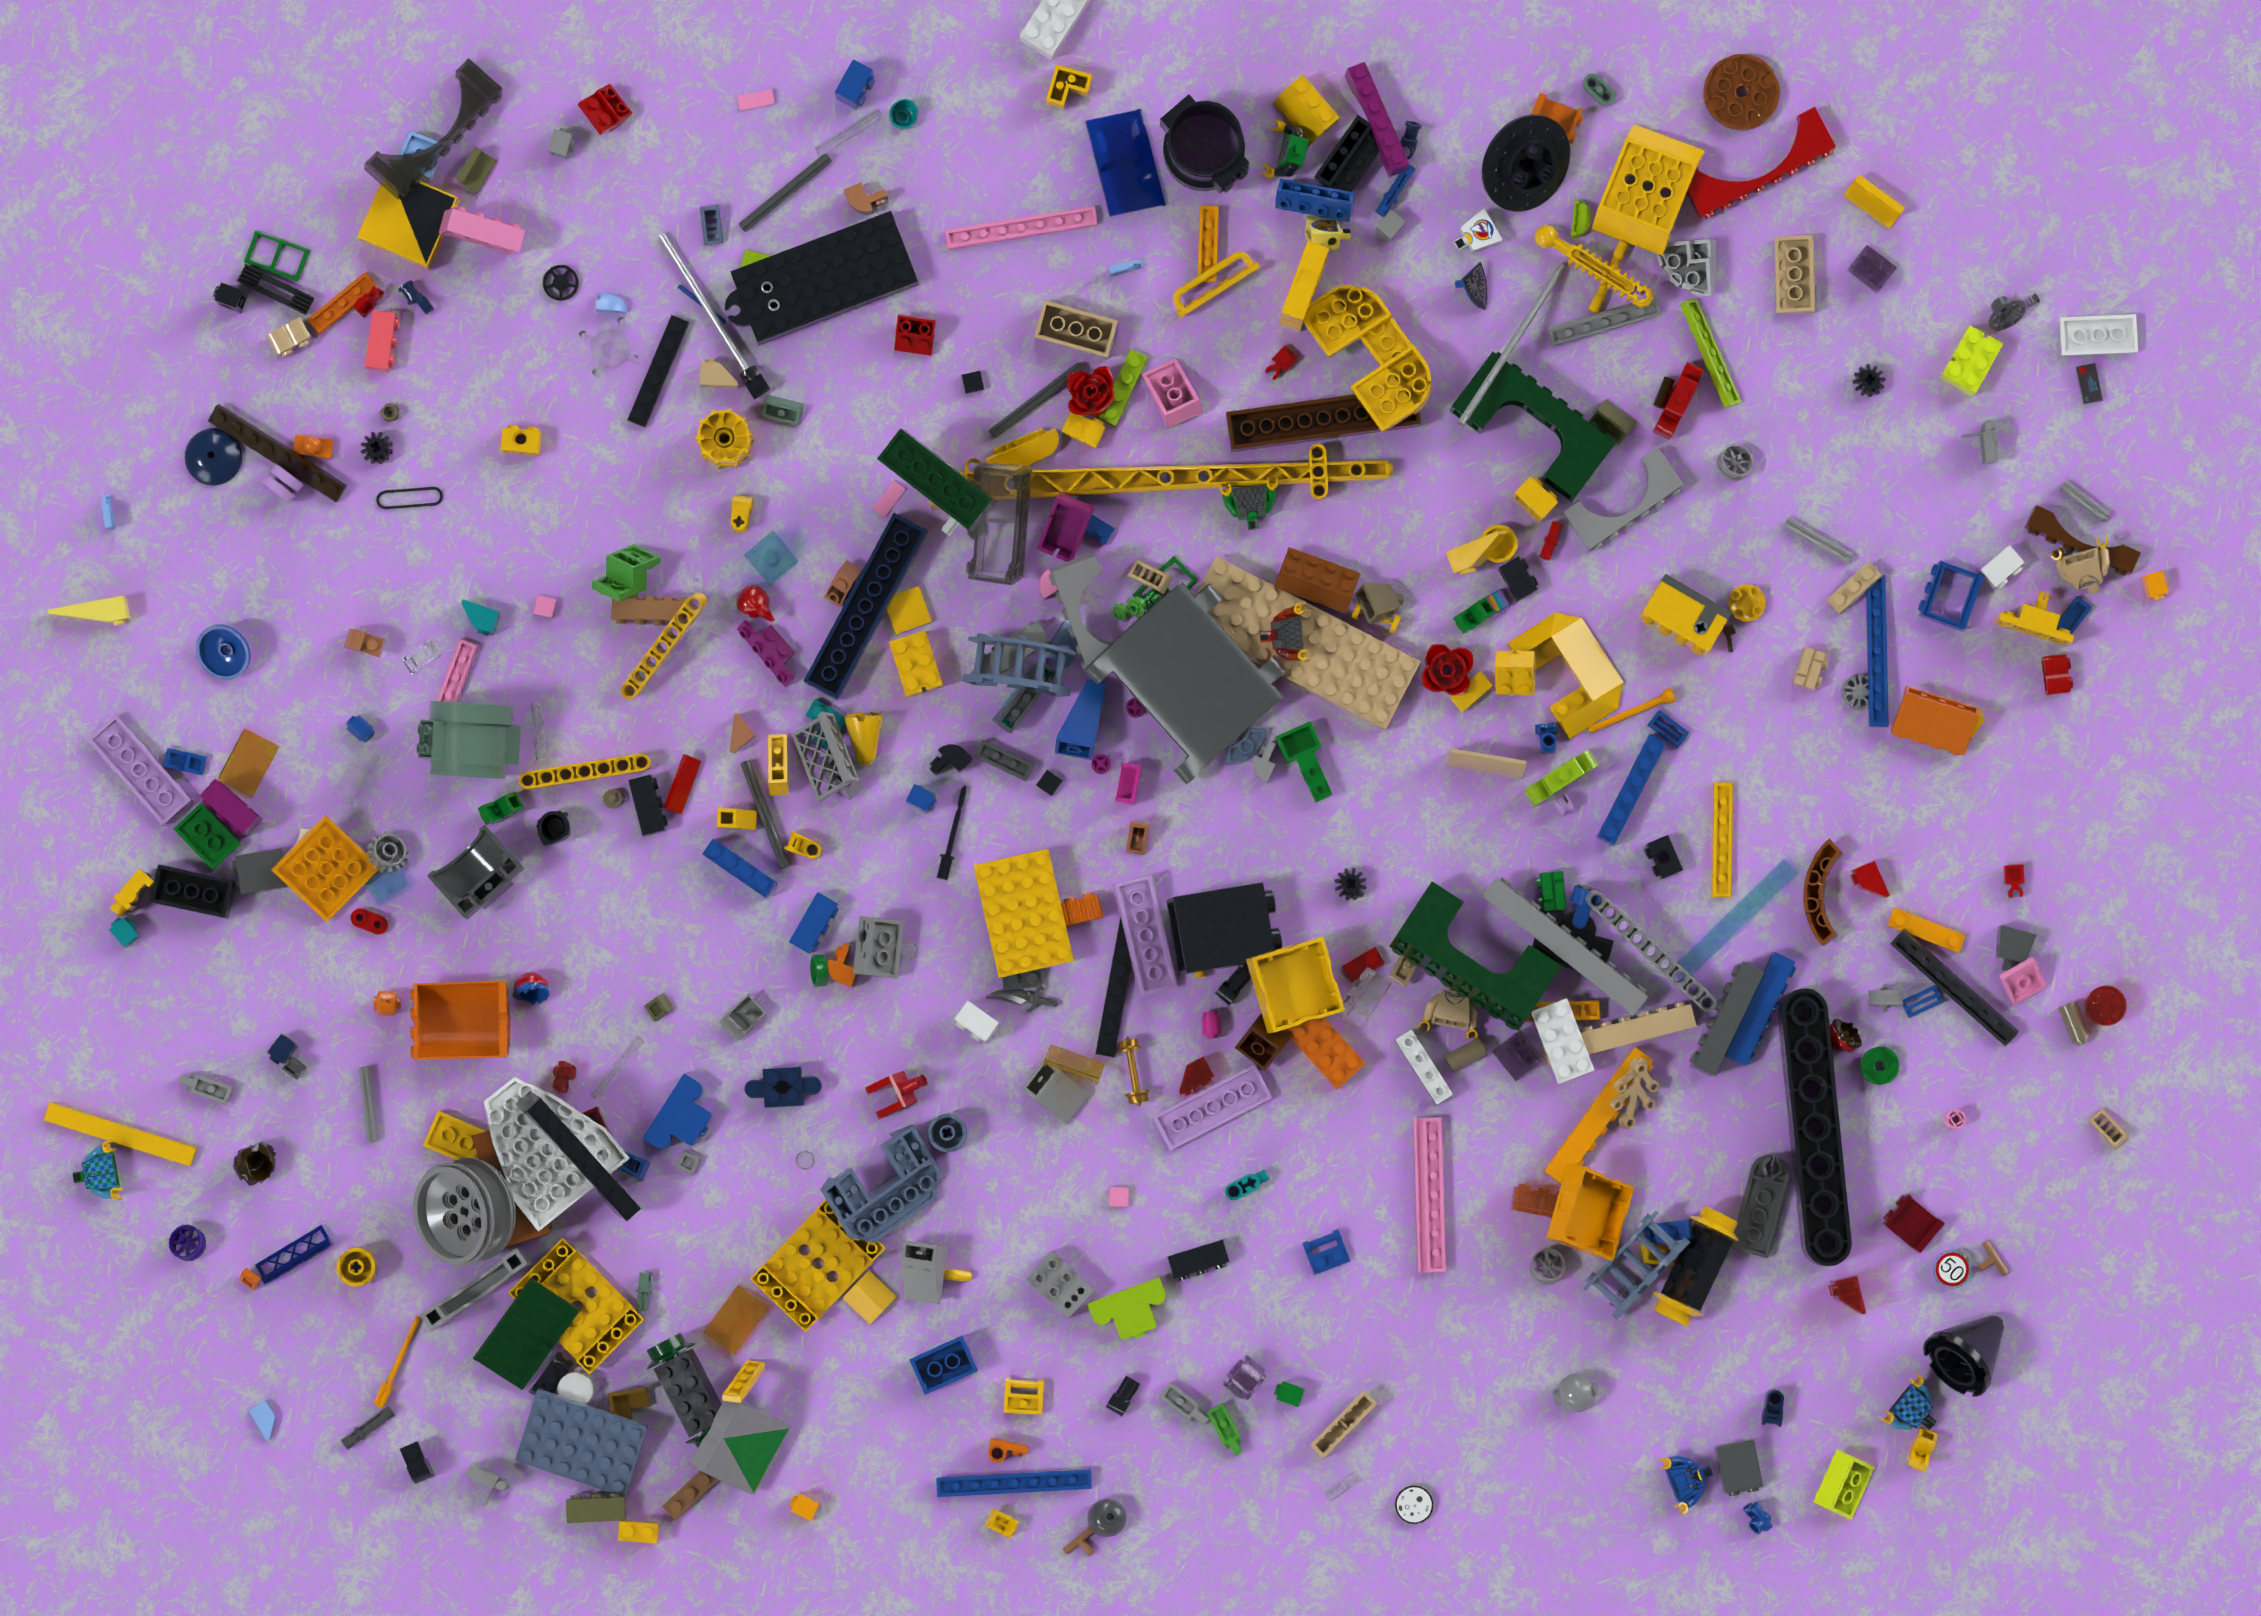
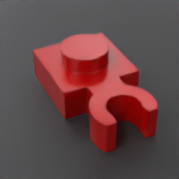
M374 285L368 295L365 293L362 297L358 298L352 307L365 318L377 305L375 302L381 299L385 293L377 285Z
M1284 345L1272 358L1275 364L1268 366L1265 373L1275 370L1276 374L1272 379L1276 380L1279 377L1280 370L1282 369L1286 373L1298 360V357Z
M2004 865V884L2010 885L2008 897H2013L2012 892L2014 890L2018 891L2019 897H2023V890L2019 884L2025 883L2024 865Z

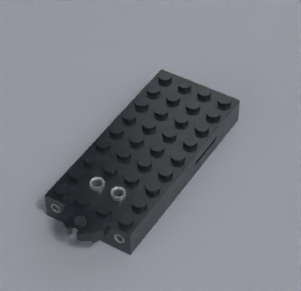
M891 211L730 271L737 289L727 297L725 311H729L732 306L740 308L738 315H730L728 319L736 326H751L759 346L915 287L919 283Z

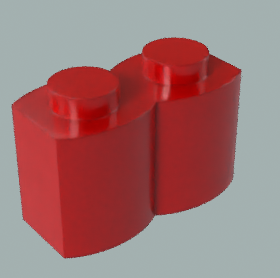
M2066 654L2041 657L2045 694L2054 695L2071 692L2073 678L2069 677L2068 669H2071L2070 658H2067Z

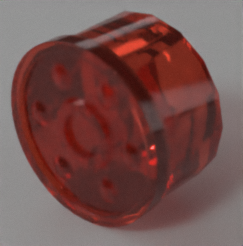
M2108 985L2095 988L2087 995L2084 1001L2086 1016L2093 1023L2102 1026L2118 1023L2124 1017L2127 1009L2123 993L2119 989Z

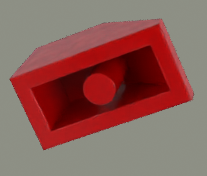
M1875 860L1851 870L1852 875L1850 877L1854 885H1858L1860 889L1882 898L1890 896Z

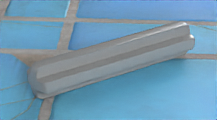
M2065 481L2061 485L2060 490L2102 522L2108 519L2110 516L2109 512L2071 483Z

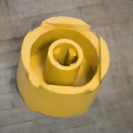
M351 1248L339 1257L336 1270L340 1279L347 1285L354 1287L364 1286L375 1278L378 1263L374 1254L369 1250ZM357 1262L359 1265H361V1269L358 1270V1273L356 1269H353V1265H356Z

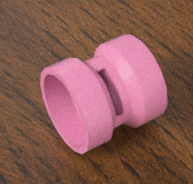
M1951 1110L1945 1114L1944 1122L1948 1128L1959 1129L1965 1124L1966 1117L1960 1110Z

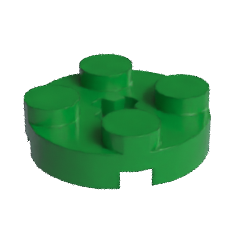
M1887 1047L1871 1048L1865 1052L1861 1059L1860 1069L1862 1075L1872 1084L1883 1085L1890 1083L1899 1072L1898 1057ZM1876 1061L1884 1062L1883 1071L1881 1069H1879L1878 1071L1875 1069Z

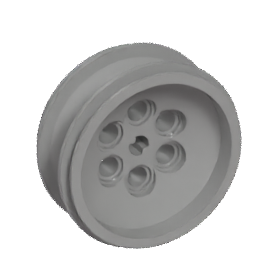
M467 1157L453 1162L438 1164L422 1177L414 1194L413 1216L418 1235L428 1251L445 1263L455 1266H466L477 1261L491 1259L506 1247L512 1237L516 1221L512 1192L501 1173L485 1161Z

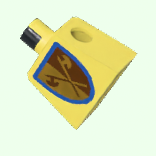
M1307 216L1304 233L1307 241L1329 248V250H1337L1340 247V240H1350V229H1340L1338 220Z

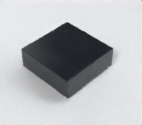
M980 371L962 374L966 394L984 390Z
M1046 770L1036 786L1052 797L1063 780Z

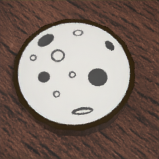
M1411 1485L1405 1487L1398 1493L1395 1499V1509L1398 1516L1410 1524L1424 1522L1433 1511L1432 1496L1421 1486Z

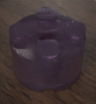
M1245 1355V1360L1242 1361L1240 1359L1227 1375L1229 1380L1228 1382L1224 1380L1223 1385L1238 1398L1248 1400L1254 1393V1387L1257 1384L1261 1385L1266 1375H1264L1265 1369L1248 1355Z

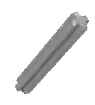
M1791 518L1786 520L1784 524L1786 529L1845 563H1849L1852 560V553Z
M364 1066L359 1068L366 1136L367 1142L378 1141L371 1073L370 1067Z

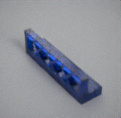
M320 1225L258 1262L255 1266L262 1276L263 1283L267 1285L334 1244L323 1225ZM321 1231L325 1240L318 1244L313 1243V1235ZM300 1242L308 1244L307 1251L302 1254L295 1252L297 1244ZM283 1252L291 1253L290 1261L285 1264L279 1262L280 1254ZM267 1262L274 1263V1270L266 1275L261 1266Z

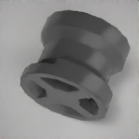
M291 1056L289 1063L284 1065L282 1069L298 1080L301 1071H304L307 1067Z

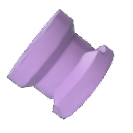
M1566 793L1562 794L1561 798L1552 800L1554 807L1561 817L1565 815V812L1575 809Z

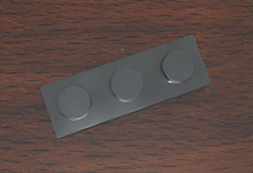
M983 739L974 756L1025 782L1034 767L1033 763Z

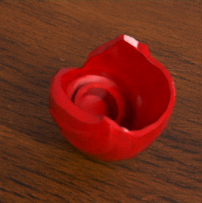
M758 585L745 586L736 599L739 611L748 614L751 618L762 617L770 622L775 621L769 609L770 599L767 592Z

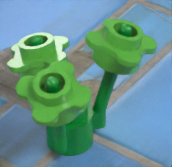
M1151 589L1141 597L1128 598L1126 601L1128 606H1125L1123 603L1119 605L1116 603L1113 607L1114 616L1118 620L1121 619L1122 622H1125L1130 613L1134 616L1137 614L1142 616L1145 614V609H1150L1161 599V596L1156 590Z

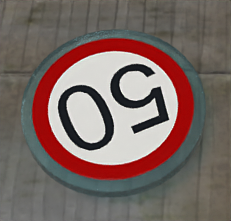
M1956 1250L1944 1251L1937 1256L1933 1263V1275L1936 1281L1943 1287L1950 1289L1959 1288L1966 1284L1971 1276V1263L1962 1252Z

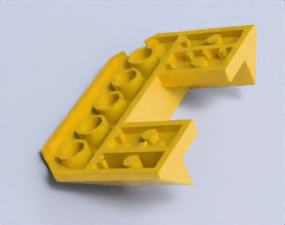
M1555 612L1507 643L1511 650L1516 648L1519 651H1535V671L1560 655L1580 687L1549 707L1569 740L1618 709L1623 681L1582 618Z

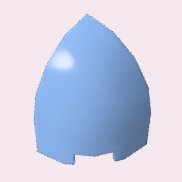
M597 293L598 298L595 308L597 312L627 314V307L624 301L617 295Z

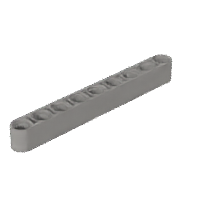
M1591 890L1587 893V904L1695 1004L1706 1012L1715 1009L1717 1005L1715 997L1610 900L1597 890ZM1599 895V903L1592 904V897ZM1608 908L1614 909V914L1611 917L1605 916ZM1622 921H1627V928L1620 930L1619 924ZM1641 934V940L1637 943L1633 942L1634 935ZM1654 946L1656 949L1655 953L1647 955L1648 948ZM1664 959H1669L1668 967L1661 968V962ZM1683 972V978L1680 981H1675L1676 973ZM1697 985L1696 992L1690 994L1688 991L1689 987ZM1709 997L1711 1003L1708 1006H1703V1000Z

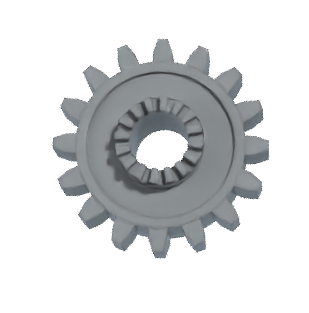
M385 831L383 835L378 833L376 838L373 837L370 841L371 843L367 846L369 851L366 853V856L371 857L368 862H374L373 868L379 867L380 873L384 870H387L388 874L392 870L398 872L409 859L406 856L409 853V849H406L407 842H403L402 836L398 837L394 832L389 834L388 831ZM385 850H388V852L390 851L391 855H388L385 852Z

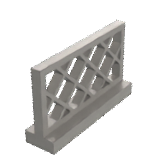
M828 712L819 713L817 715L818 718L792 733L818 802L825 800L849 784L854 785L859 782L833 713ZM820 723L822 729L820 735L814 733L816 725ZM803 733L808 734L805 744L801 743L799 738ZM813 736L819 738L816 748L810 746ZM823 740H826L828 743L826 752L820 750ZM808 749L814 750L812 761L807 758ZM819 753L825 754L822 765L816 763ZM830 757H833L835 761L833 769L827 767ZM815 766L821 767L818 778L813 774ZM826 770L832 772L829 782L823 780ZM836 773L842 779V783L838 785L833 784ZM821 783L827 784L826 792L821 795Z

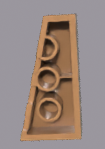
M631 596L623 601L612 599L611 619L616 620V624H627V621H635V625H646V622H654L655 626H665V623L671 621L688 597H681V600L673 597L658 599V597L644 596L643 598ZM683 613V619L688 621V616Z

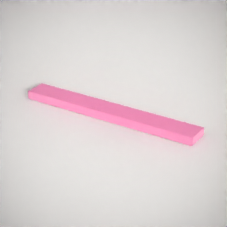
M1091 206L945 230L947 248L951 250L1098 226L1096 208Z

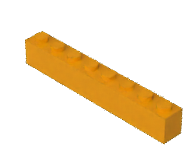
M1633 1047L1543 1170L1544 1173L1559 1184H1562L1567 1164L1581 1166L1586 1160L1583 1158L1586 1152L1591 1153L1597 1145L1595 1143L1597 1137L1600 1136L1602 1138L1608 1130L1606 1127L1610 1120L1613 1122L1619 1115L1618 1111L1610 1107V1101L1621 1094L1614 1089L1613 1085L1616 1080L1621 1079L1630 1071V1062L1635 1058L1645 1059L1648 1062V1074L1654 1067L1651 1065L1654 1060L1636 1047ZM1633 1078L1626 1083L1627 1087L1632 1084ZM1629 1097L1623 1101V1106L1628 1103Z

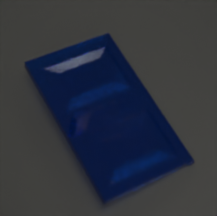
M1137 109L1086 120L1085 124L1109 216L1165 206L1166 203L1142 110Z

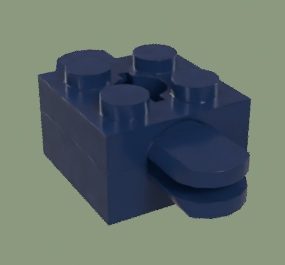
M802 1067L762 1069L763 1079L748 1081L744 1090L750 1098H764L765 1108L804 1106V1095L818 1094L822 1089V1083L815 1076L803 1077Z

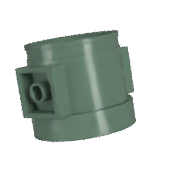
M430 701L429 720H420L418 725L419 743L416 747L418 758L431 759L430 774L505 779L506 764H519L521 726L512 725L514 706Z

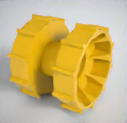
M731 408L728 411H715L712 409V413L706 416L703 421L699 420L700 426L695 440L702 450L701 455L704 461H710L719 470L721 467H735L737 469L738 464L742 463L747 457H751L749 453L752 442L755 439L747 427L749 424L746 422L745 417L741 418L738 414L732 412ZM724 434L730 436V440L726 444L720 442V437Z

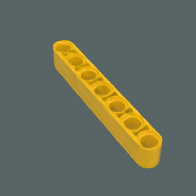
M697 592L686 599L622 685L621 695L625 699L631 700L644 690L706 607L707 598L704 594ZM693 599L699 602V607L694 605ZM683 613L688 616V621L683 619ZM672 628L677 630V636L672 633ZM661 642L666 644L667 650L661 647ZM650 657L656 660V664L651 662ZM640 671L645 674V679L640 676ZM629 685L634 688L635 693L629 690Z
M634 754L528 771L520 775L519 784L526 790H535L641 773L650 769L651 760L645 754ZM640 758L647 759V765L643 768L637 766V761ZM621 761L628 762V768L625 771L618 769V764ZM602 764L609 765V771L606 774H601L599 771V767ZM583 767L590 768V774L587 777H582L580 774ZM564 770H570L571 777L568 780H563L561 777ZM545 773H551L552 780L549 783H544L542 780ZM526 776H532L533 783L530 786H525L523 783Z

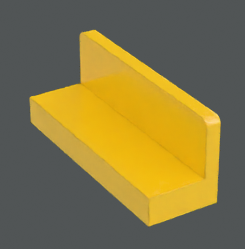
M1861 175L1856 177L1844 193V197L1888 229L1905 209Z

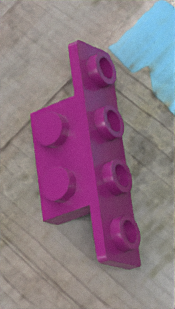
M744 620L737 628L740 636L749 643L752 650L764 661L765 666L775 674L777 680L787 687L793 681L794 676L785 667L784 663L796 653L772 625L758 634L748 621Z

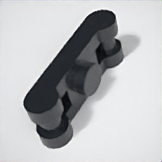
M558 1352L529 1390V1393L536 1395L537 1390L540 1389L542 1384L548 1387L547 1392L553 1393L574 1362L566 1360L562 1357L563 1354ZM557 1363L563 1366L561 1371L555 1368Z

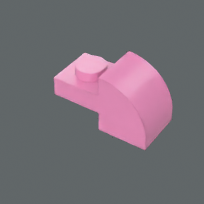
M1049 569L1043 573L1039 583L1040 593L1044 600L1058 592L1056 585L1052 586L1049 578L1051 572Z

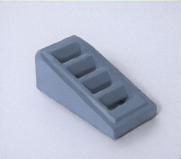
M719 204L700 206L704 245L723 243ZM716 211V214L705 215L704 212ZM717 219V222L706 223L705 220ZM718 226V230L706 231L707 227ZM707 235H719V238L707 239Z

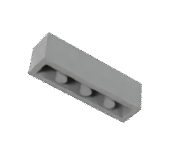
M1033 621L1029 622L1023 627L1024 631L1019 634L1014 632L1007 637L1017 639L1018 636L1029 638L1028 641L1045 644L1051 642L1038 621L1035 623ZM996 645L991 648V653L988 655L984 653L981 669L983 674H990L993 669ZM1004 645L1000 673L1003 674L1015 666L1018 647ZM1025 648L1024 659L1038 650Z

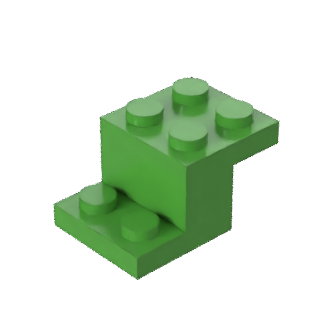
M635 544L606 555V576L592 581V589L615 601H623L628 597L635 596L646 590L647 569L661 564V557Z

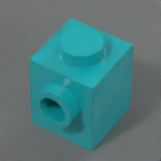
M118 917L110 924L112 927L109 931L125 948L141 936L135 929L138 926L131 918L127 920V918L123 917L120 919Z

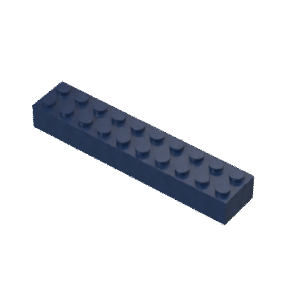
M896 513L892 514L803 681L806 685L837 701L840 699L924 542L928 530Z

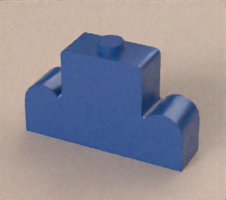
M684 1073L642 1139L659 1149H665L671 1145V1135H674L686 1144L694 1146L700 1136L704 1137L709 1129L707 1124L713 1116L712 1113L694 1102L703 1094L702 1085Z

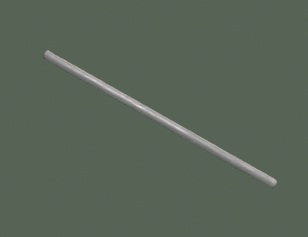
M1560 263L1462 414L1457 422L1458 425L1465 426L1565 271L1566 266Z

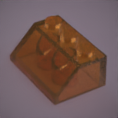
M1519 1184L1518 1187L1513 1189L1510 1210L1552 1218L1559 1191L1554 1195L1549 1193V1189L1538 1187V1190L1535 1191L1530 1190L1529 1185Z

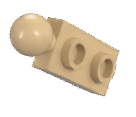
M1401 955L1389 978L1403 986H1407L1417 966L1412 965L1406 957Z

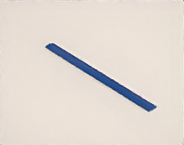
M679 284L677 288L702 307L697 297ZM716 313L720 321L725 324L727 321Z

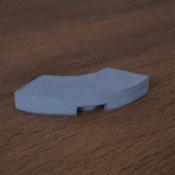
M1247 728L1246 735L1241 741L1227 746L1226 765L1242 763L1255 755L1264 742L1267 729Z

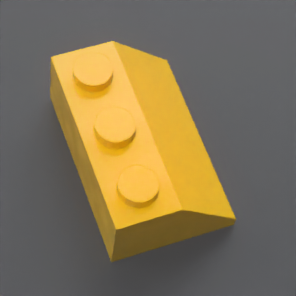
M1303 74L1290 84L1273 102L1292 125L1303 129L1304 138L1309 139V145L1318 140L1337 124L1340 119Z

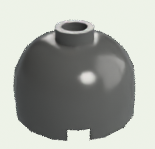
M1106 1498L1098 1500L1091 1506L1088 1511L1087 1520L1095 1534L1107 1538L1115 1536L1122 1531L1126 1523V1512L1119 1502Z

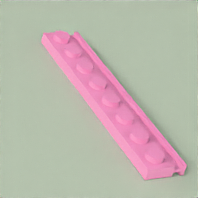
M1442 1117L1413 1118L1418 1273L1446 1272Z

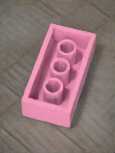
M455 206V208L444 211L439 233L512 255L520 252L525 230L520 229L521 226L518 224H503L501 219L494 217L487 219L484 218L482 213H467L465 208Z

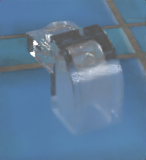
M432 636L420 647L409 652L402 661L413 676L440 659L444 651L441 644Z

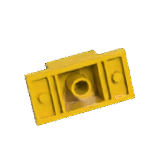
M2039 591L2035 607L2022 604L2018 607L2016 616L2013 612L2004 611V613L2001 612L1996 615L1993 622L1994 624L2063 646L2071 644L2075 636L2071 635V631L2059 628V630H2056L2061 615L2046 611L2051 594L2046 593L2044 595L2045 592Z

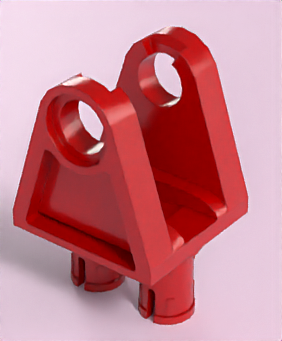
M901 1071L865 1087L867 1094H871L891 1085L898 1095V1102L876 1112L879 1120L917 1103L914 1091L927 1086L928 1082L923 1074L908 1080L905 1072Z

